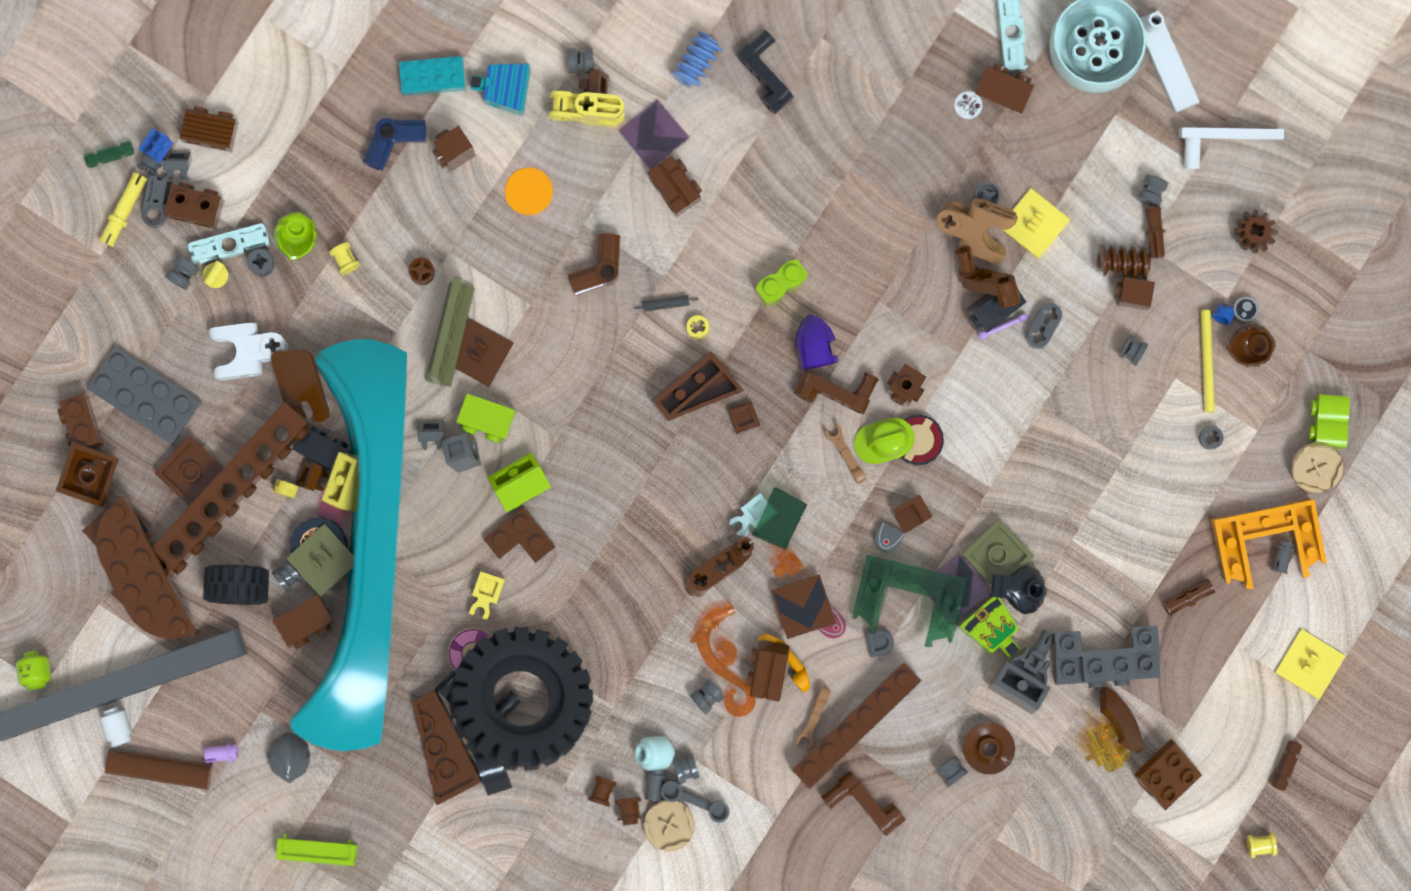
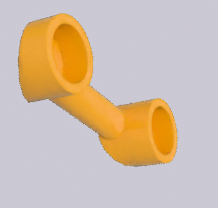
M766 633L757 638L758 641L765 640L785 644L781 639ZM789 649L787 662L796 672L791 679L805 693L810 689L807 670Z

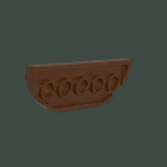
M126 496L120 497L106 510L99 523L96 548L101 565L128 615L145 632L160 638L178 639L198 633Z

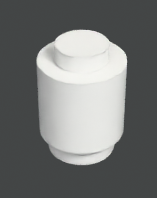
M118 707L104 711V717L100 718V722L107 742L110 741L111 746L115 747L132 741L130 736L132 731L125 711L119 712Z

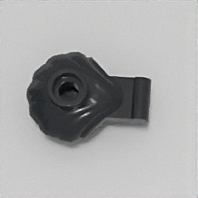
M1026 565L1018 568L1010 576L993 574L991 597L1007 599L1014 609L1021 614L1035 613L1043 604L1047 589L1045 580L1038 569Z

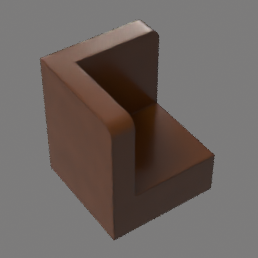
M920 494L892 511L904 533L911 531L933 517Z

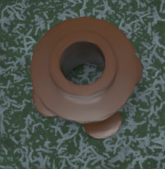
M641 798L615 800V804H618L619 809L617 821H622L623 826L638 824V819L643 818V816H640L639 811Z

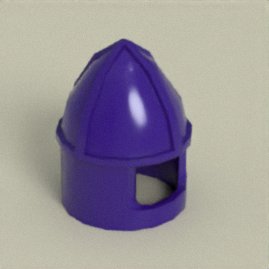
M812 314L807 315L800 323L795 338V348L798 350L802 370L828 366L839 362L838 355L833 356L830 342L836 341L832 329L821 318Z

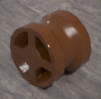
M423 257L416 258L409 265V275L414 283L427 285L434 279L435 269L428 259Z

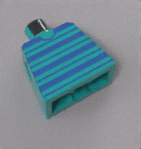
M530 64L488 65L487 77L472 75L470 90L484 92L483 101L488 106L524 116L531 71Z

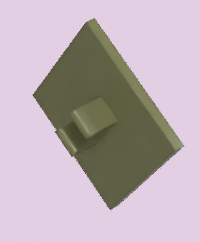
M325 524L286 558L320 597L346 575L354 565L352 553Z

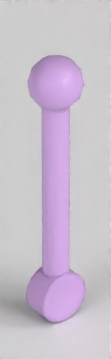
M1027 314L998 325L988 333L979 331L978 337L981 340H985L990 334L1028 319Z

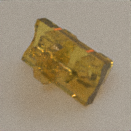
M1101 724L1085 732L1090 740V743L1086 745L1091 752L1085 756L1087 762L1094 759L1098 767L1104 766L1107 773L1125 766L1123 763L1131 755L1128 749L1122 745L1115 749L1111 739L1117 737V734L1112 724L1105 726Z

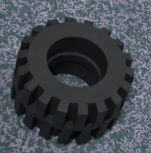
M210 565L204 568L203 600L209 603L231 605H261L268 602V569L249 565Z

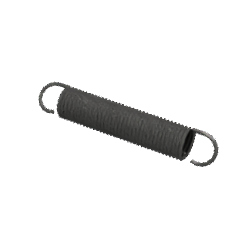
M688 295L642 301L643 307L637 308L641 306H636L634 309L644 308V312L686 307L690 306V299L695 301L699 298H688Z

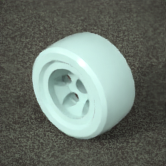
M1122 0L1074 1L1057 17L1051 29L1049 39L1050 59L1060 78L1069 86L1092 94L1112 91L1128 82L1138 71L1146 50V34L1142 21L1135 10ZM1094 23L1102 24L1104 27L1096 28ZM1085 29L1087 35L1079 37L1077 30ZM1114 31L1118 39H1112L1110 32ZM1094 37L1102 38L1105 45L1103 46L1101 43L1100 46H1097ZM1078 47L1085 49L1086 53L1084 56L1077 55L1076 49ZM1117 50L1118 57L1111 58L1109 51ZM1093 58H1099L1102 64L1098 67L1092 64Z

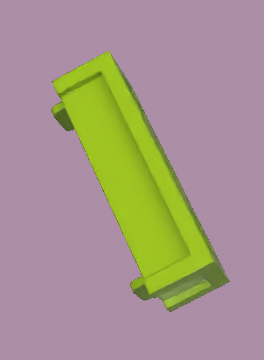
M284 834L283 838H278L276 859L356 866L358 845L352 844L353 839H349L348 844L288 839V834Z

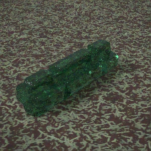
M130 141L120 143V146L113 145L97 150V153L85 154L84 161L88 168L98 166V163L105 164L121 159V156H131L134 154V148Z

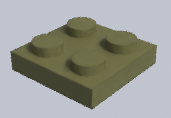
M1000 519L962 554L966 561L991 587L993 574L1010 576L1018 568L1024 567L1034 557Z

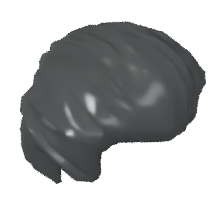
M287 732L275 738L271 742L270 750L267 752V763L271 771L288 783H292L296 778L302 776L310 764L308 743L296 734Z

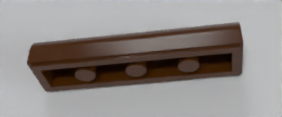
M114 748L109 749L105 763V774L209 790L213 764Z

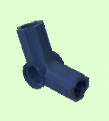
M384 118L378 121L363 164L373 169L384 171L395 143H426V120H392ZM390 126L394 128V133L390 137L381 136V130L384 127Z

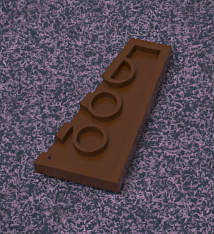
M433 690L412 701L437 806L482 783V780L462 739L458 736L454 728L455 725L437 690Z

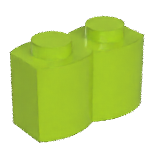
M798 259L788 261L781 266L777 274H772L762 279L757 285L755 293L765 307H771L779 303L786 293L799 289L805 283L808 273Z
M1318 394L1316 399L1311 401L1310 415H1314V425L1309 427L1308 439L1312 440V443H1326L1335 449L1341 450L1347 447L1350 397Z

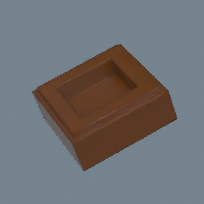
M752 401L728 410L736 435L760 426Z

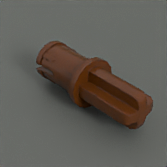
M1161 207L1145 209L1147 220L1145 235H1148L1149 250L1151 249V258L1154 259L1165 256L1163 234L1166 231L1162 226Z

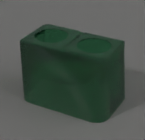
M775 487L751 536L786 550L807 504Z

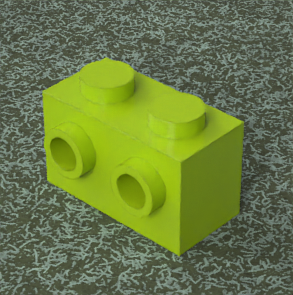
M467 393L457 419V424L462 426L460 430L465 433L475 435L477 431L485 434L486 440L499 444L500 440L507 441L516 416V410Z
M532 452L487 477L506 513L551 488Z

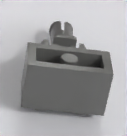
M1044 629L1041 631L1032 650L1025 647L1019 656L1003 663L988 686L989 689L1030 714L1039 710L1051 689L1046 685L1048 679L1047 669L1051 662L1045 661L1054 643V634L1052 633L1048 637L1050 632Z

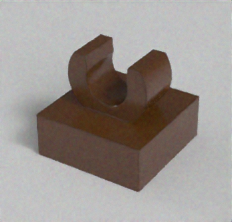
M590 70L589 79H579V89H583L584 92L607 94L609 75L600 70Z
M303 462L295 485L310 491H323L324 487L317 484L320 476L328 478L329 475L322 471L323 467Z

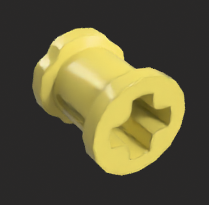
M349 242L342 243L329 251L331 257L335 258L340 268V275H346L361 266L360 262L355 260L350 250Z
M1269 833L1268 836L1261 837L1247 835L1249 857L1255 858L1256 855L1262 854L1275 856L1277 854L1275 834Z

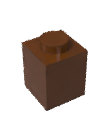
M1124 277L1121 283L1116 285L1114 297L1118 298L1117 305L1148 311L1152 303L1155 282Z

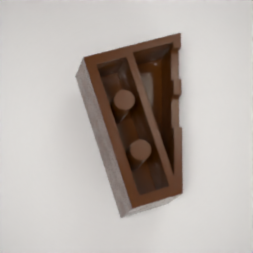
M708 351L653 397L650 402L665 420L670 421L744 390L712 351Z

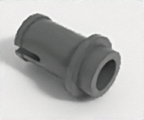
M1278 541V545L1274 546L1277 549L1271 568L1272 571L1288 573L1291 553L1295 552V549H1293L1294 544Z
M649 770V773H646L648 781L644 799L661 801L663 778H666V775H664V770Z

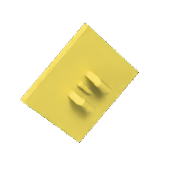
M1030 188L1013 209L1018 216L1016 224L1012 228L1003 231L1039 259L1071 219Z
M1301 629L1275 673L1320 700L1345 655Z

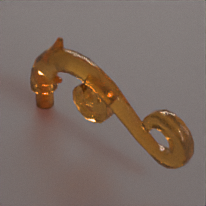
M730 604L721 609L717 607L708 612L701 620L690 643L697 642L701 657L716 674L746 693L747 702L744 705L734 703L733 697L737 692L735 689H731L727 693L724 701L725 708L729 714L735 717H743L752 712L756 698L750 696V687H747L743 680L726 668L737 659L736 647L729 641L720 642L716 646L715 651L723 652L724 656L721 659L714 656L710 647V634L712 630L718 631L720 622L725 621L724 618L735 614L733 605Z

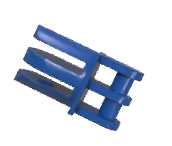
M152 128L147 137L143 139L139 150L145 156L152 158L160 164L174 142L162 132Z

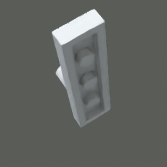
M1158 10L1140 18L1145 29L1147 52L1175 114L1199 104V99L1164 23L1163 15Z
M1179 128L1178 138H1185L1184 169H1200L1201 139L1283 140L1284 129Z

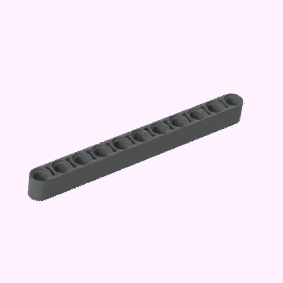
M240 629L217 635L1 712L0 742L246 655L248 652Z

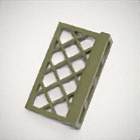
M454 276L453 282H449L426 377V382L446 387H452L475 288L466 286L460 277Z

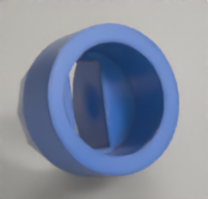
M1225 303L1219 304L1215 308L1212 318L1220 324L1230 325L1235 314L1233 307L1229 305L1227 308Z

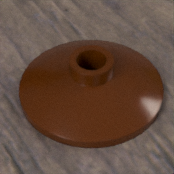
M982 723L975 726L967 734L964 740L963 752L967 763L975 771L988 775L997 774L1011 764L1015 754V743L1012 735L1003 726L996 723ZM986 744L993 746L992 753L987 754L984 752Z

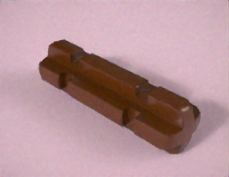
M1289 740L1285 747L1287 752L1286 754L1283 753L1276 770L1278 775L1277 777L1274 776L1271 783L1272 787L1281 791L1286 790L1289 783L1287 778H1291L1298 760L1296 755H1300L1302 745L1295 741Z

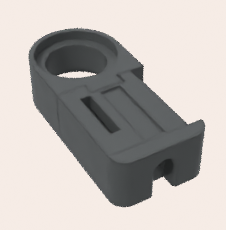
M154 175L148 177L142 209V220L150 228H159L166 221L167 217L164 215V210L170 190L169 184H173L169 178H159ZM152 209H157L161 212V218L156 223H151L147 220V214Z

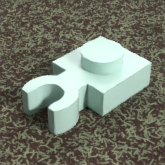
M760 493L740 508L744 515L732 518L729 524L734 528L737 524L742 523V529L736 533L742 538L749 533L752 525L756 530H759L778 514L764 495Z

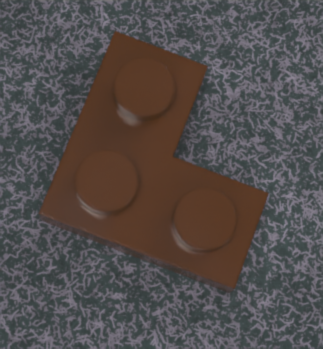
M524 507L483 539L499 560L518 544L523 547L535 563L556 548Z

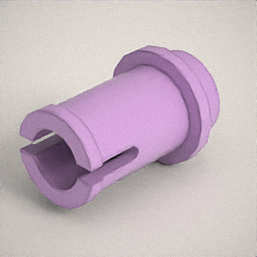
M228 742L227 745L205 747L206 763L228 760L230 763H233V760L238 759L237 744Z

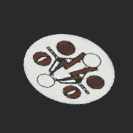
M963 92L955 100V110L963 118H975L982 110V100L974 92Z

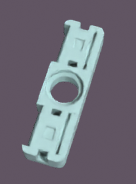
M997 0L1003 66L1008 68L1007 73H1012L1015 70L1023 72L1028 65H1024L1026 63L1024 51L1025 34L1023 18H1019L1021 17L1020 1ZM1009 26H1015L1019 30V36L1015 39H1010L1006 36L1005 29Z
M261 223L191 242L188 244V248L192 256V263L198 266V262L201 264L216 260L218 257L220 260L245 254L244 250L249 251L264 247V244L269 247L270 240L265 225ZM227 238H232L236 241V248L231 252L224 251L222 248L223 241Z

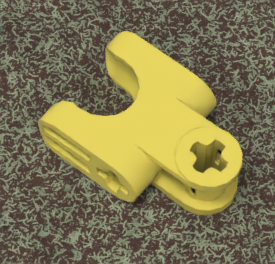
M567 91L550 92L553 106L552 111L548 112L549 119L578 121L586 125L617 127L622 124L625 118L624 103L617 95L591 92L581 94ZM586 106H590L588 111H584Z

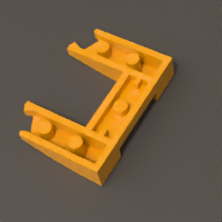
M1308 498L1285 503V505L1211 519L1225 583L1230 584L1231 579L1245 582L1244 588L1254 589L1244 540L1287 531L1292 533L1302 578H1307L1311 575L1308 568L1318 560L1323 564L1327 563L1314 499Z

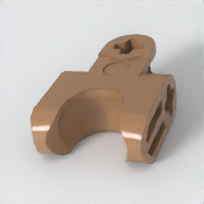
M977 198L972 200L970 206L959 201L948 202L938 214L936 222L941 231L960 238L959 248L969 246L973 256L997 264L1004 261L1006 249L1003 244L993 240L988 228L997 227L1008 230L1016 224L1018 216L1013 210Z

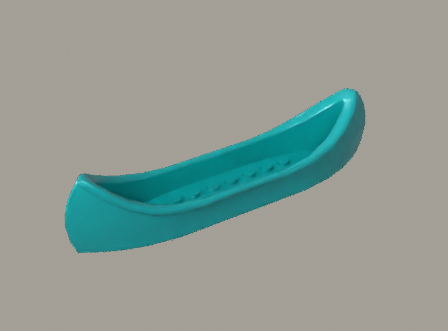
M355 339L340 342L320 351L315 357L317 370L332 392L345 421L352 455L358 456L357 512L352 511L350 552L354 556V565L348 572L346 608L341 636L327 672L305 704L291 717L290 728L299 737L311 744L336 751L366 749L381 743L388 677L404 444L407 352L391 344L371 339Z

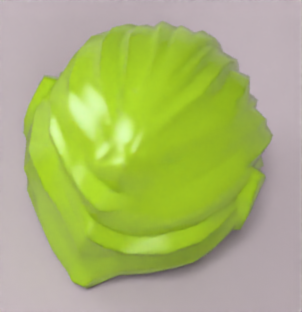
M299 211L280 218L274 231V238L278 249L291 261L310 253L313 246H316L317 232L315 223L306 214Z

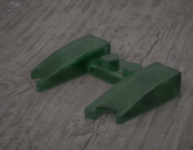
M867 555L852 618L856 620L858 616H861L871 625L867 631L871 634H876L888 587L933 597L936 599L924 647H933L934 640L947 637L948 643H950L954 639L969 579Z

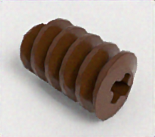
M1104 244L1099 245L1097 272L1101 269L1103 277L1107 276L1109 270H1112L1113 277H1117L1120 270L1123 277H1127L1129 271H1132L1135 279H1137L1139 272H1142L1144 279L1147 280L1151 266V249L1147 254L1145 247H1140L1137 253L1135 247L1131 246L1128 252H1126L1125 246L1121 245L1116 252L1115 246L1110 245L1106 252Z

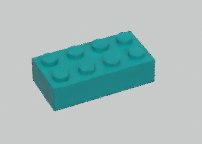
M462 56L399 62L403 96L466 91Z

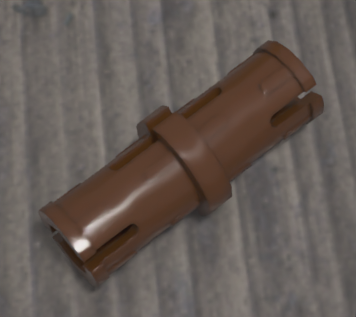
M1207 578L1195 586L1185 587L1181 593L1163 601V607L1167 614L1172 616L1188 606H1195L1196 602L1214 594L1215 589Z

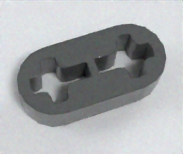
M1047 303L1039 310L1026 335V341L1031 348L1042 349L1050 341L1062 318V311L1058 305ZM1050 309H1053L1055 311L1054 316L1057 319H1051L1048 325L1044 324L1043 322L1047 316L1044 314V310L1048 312ZM1042 327L1045 329L1042 334V338L1045 340L1044 342L1039 341L1036 344L1033 342L1034 337L1031 334H1036Z

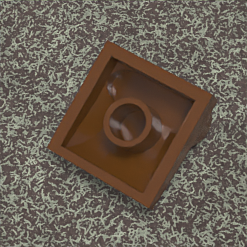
M72 442L56 492L82 502L103 507L119 458Z

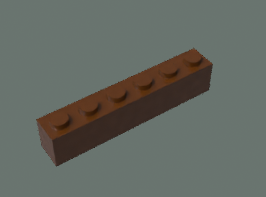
M903 662L791 771L808 789L812 788L922 680Z

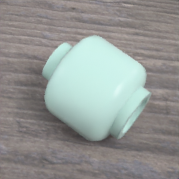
M664 736L645 737L641 739L635 749L636 761L645 770L666 769L672 763L675 755L674 747L669 739Z

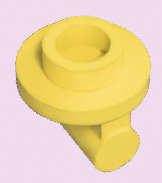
M217 260L215 263L207 265L202 274L203 283L214 289L223 287L228 281V271L225 265Z

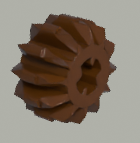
M1254 210L1252 216L1250 213L1245 212L1243 214L1244 220L1238 219L1236 221L1240 228H1235L1233 233L1241 235L1236 240L1237 244L1243 241L1246 243L1243 246L1244 251L1252 246L1253 254L1258 252L1259 247L1265 252L1268 250L1267 244L1273 245L1275 243L1274 238L1271 236L1276 235L1278 230L1271 229L1270 227L1276 222L1275 220L1266 221L1269 215L1267 212L1259 217L1258 210ZM1253 228H1259L1260 233L1252 235L1250 231Z

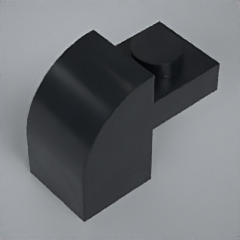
M480 752L474 755L488 796L512 788L508 771L503 769L504 764L496 762L495 766H492L483 761L485 756Z

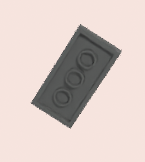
M116 346L87 387L89 391L172 445H174L201 405L199 400Z

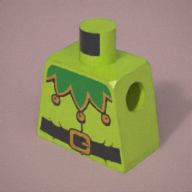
M992 597L958 627L990 654L999 647L1010 658L1020 649L1011 638L1019 628L1000 598Z

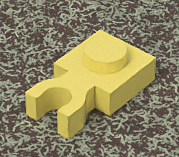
M480 571L472 594L478 600L472 605L469 614L474 616L476 609L481 607L485 610L483 619L488 621L490 602L497 605L505 580Z

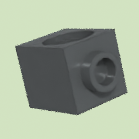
M466 433L442 440L446 464L459 473L481 465L477 442Z

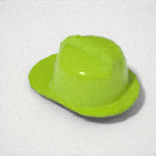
M888 418L868 424L856 434L854 441L855 452L861 460L869 464H881L900 458L912 449L915 441L914 431L910 424L900 418Z

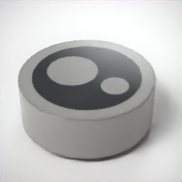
M1241 297L1233 304L1234 318L1241 323L1253 321L1259 313V306L1251 297Z

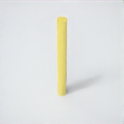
M1202 310L1205 412H1215L1211 310Z

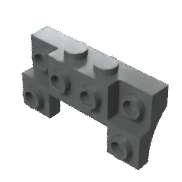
M1158 625L1131 627L1132 648L1082 651L1080 631L1054 633L1056 685L1088 683L1089 688L1104 687V682L1114 681V686L1130 685V680L1160 678Z

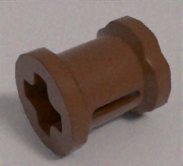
M595 775V786L592 795L588 796L587 800L609 807L610 802L608 800L612 788L616 786L617 782Z

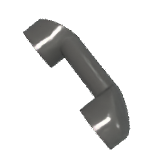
M676 780L667 781L662 786V797L668 802H674L678 799L709 811L710 818L717 823L724 822L729 817L730 809L724 801L717 800L711 802L682 789V785Z

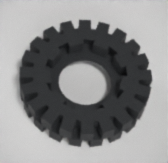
M515 627L513 632H508L507 628L495 631L492 637L488 638L485 636L476 642L472 650L469 649L462 658L456 670L449 698H451L449 706L451 719L456 721L454 728L460 739L465 737L468 741L466 747L474 755L480 752L485 756L483 761L492 766H495L496 762L504 764V770L516 771L518 767H524L526 772L538 770L539 766L543 764L547 767L556 763L562 755L566 756L574 748L589 722L592 713L590 707L593 703V689H589L591 678L588 670H582L580 666L582 659L576 651L570 654L566 650L568 644L559 637L555 641L549 639V632L537 629L535 633H529L528 627ZM523 671L534 674L547 687L550 699L549 707L546 714L538 722L526 726L514 725L504 720L497 712L493 701L494 689L499 680L509 673Z

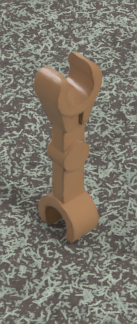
M835 423L834 426L838 430V434L831 436L828 430L825 429V436L838 448L841 457L850 468L855 482L860 484L865 481L866 476L844 443L841 427Z
M821 688L808 724L796 739L797 746L801 738L807 737L809 745L806 750L812 747L814 729L831 694L829 689Z

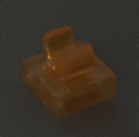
M789 548L776 557L781 564L773 572L778 578H781L786 573H789L793 578L806 567L792 549Z

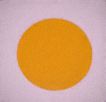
M519 169L507 180L505 186L506 200L509 206L520 214H538L545 210L552 200V183L549 177L539 169Z

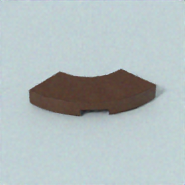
M1104 687L1100 690V712L1113 725L1118 743L1135 753L1143 751L1141 732L1129 707L1114 691Z

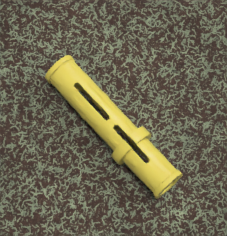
M132 173L113 214H109L107 218L109 222L99 238V241L105 244L108 236L111 235L107 243L109 247H114L122 228H126L128 224L126 220L148 180L141 176L138 184L135 185L139 177L137 173Z

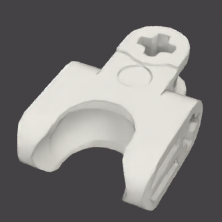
M257 323L214 327L208 331L209 337L215 342H231L236 347L235 359L227 365L215 368L213 372L214 379L219 381L263 375L262 363L271 362L273 351L268 349V347L273 345V341L280 345V347L276 348V351L288 349V344L281 335L277 333L258 334Z

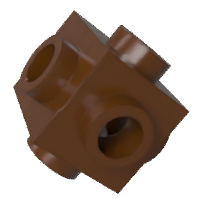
M904 364L900 372L894 371L887 382V385L890 386L887 392L891 394L890 399L901 406L904 403L910 405L912 400L918 402L925 390L921 385L925 381L926 376ZM902 384H907L910 389H903Z

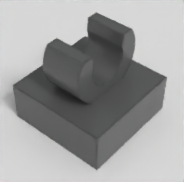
M167 152L162 160L163 170H168L167 176L169 179H173L174 170L181 171L182 179H186L192 161L191 152Z
M423 421L418 423V442H422L424 450H427L428 441H435L437 450L441 449L445 434L444 421Z

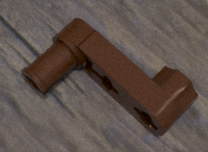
M963 246L958 248L959 250H955L963 288L997 296L999 307L1001 308L1016 306L1020 303V295L1014 275L978 268L974 264L971 247Z
M804 370L793 394L812 404L818 394H821L864 415L870 403L869 398L879 379L865 372L856 391L851 393L812 372Z
M741 538L737 543L727 547L694 570L686 580V592L690 596L701 597L708 590L740 569L750 558L754 549V542L750 544V538ZM729 559L730 563L723 569L724 573L721 570L715 571V562L720 565ZM701 581L703 585L696 586L694 582Z
M850 771L838 780L839 783L821 796L830 809H833L836 804L848 795L850 797L853 796L885 836L889 835L906 821L892 802L881 810Z

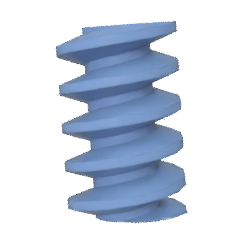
M697 31L700 37H693L692 39L695 46L688 45L686 50L689 54H682L681 59L683 62H677L676 68L678 71L673 70L670 73L678 82L689 88L692 85L701 86L697 77L706 78L707 76L702 69L711 70L712 66L708 63V60L717 61V57L713 52L722 53L723 51L714 39L700 31Z

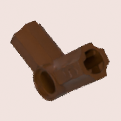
M612 233L598 234L597 265L568 275L575 296L603 286H611L617 282L619 277L620 235ZM605 267H610L615 273L612 278L605 279L600 275L601 270Z

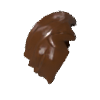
M1250 324L1238 329L1232 335L1226 350L1238 364L1244 365L1246 368L1258 367L1270 360L1276 348V341L1264 326Z

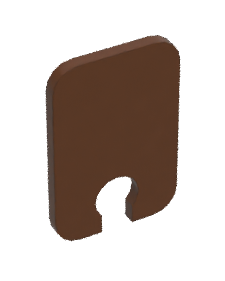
M307 349L275 351L271 355V362L283 402L290 403L307 419L301 407L302 401H305L313 409L312 416L314 422L327 420L330 411L312 353Z

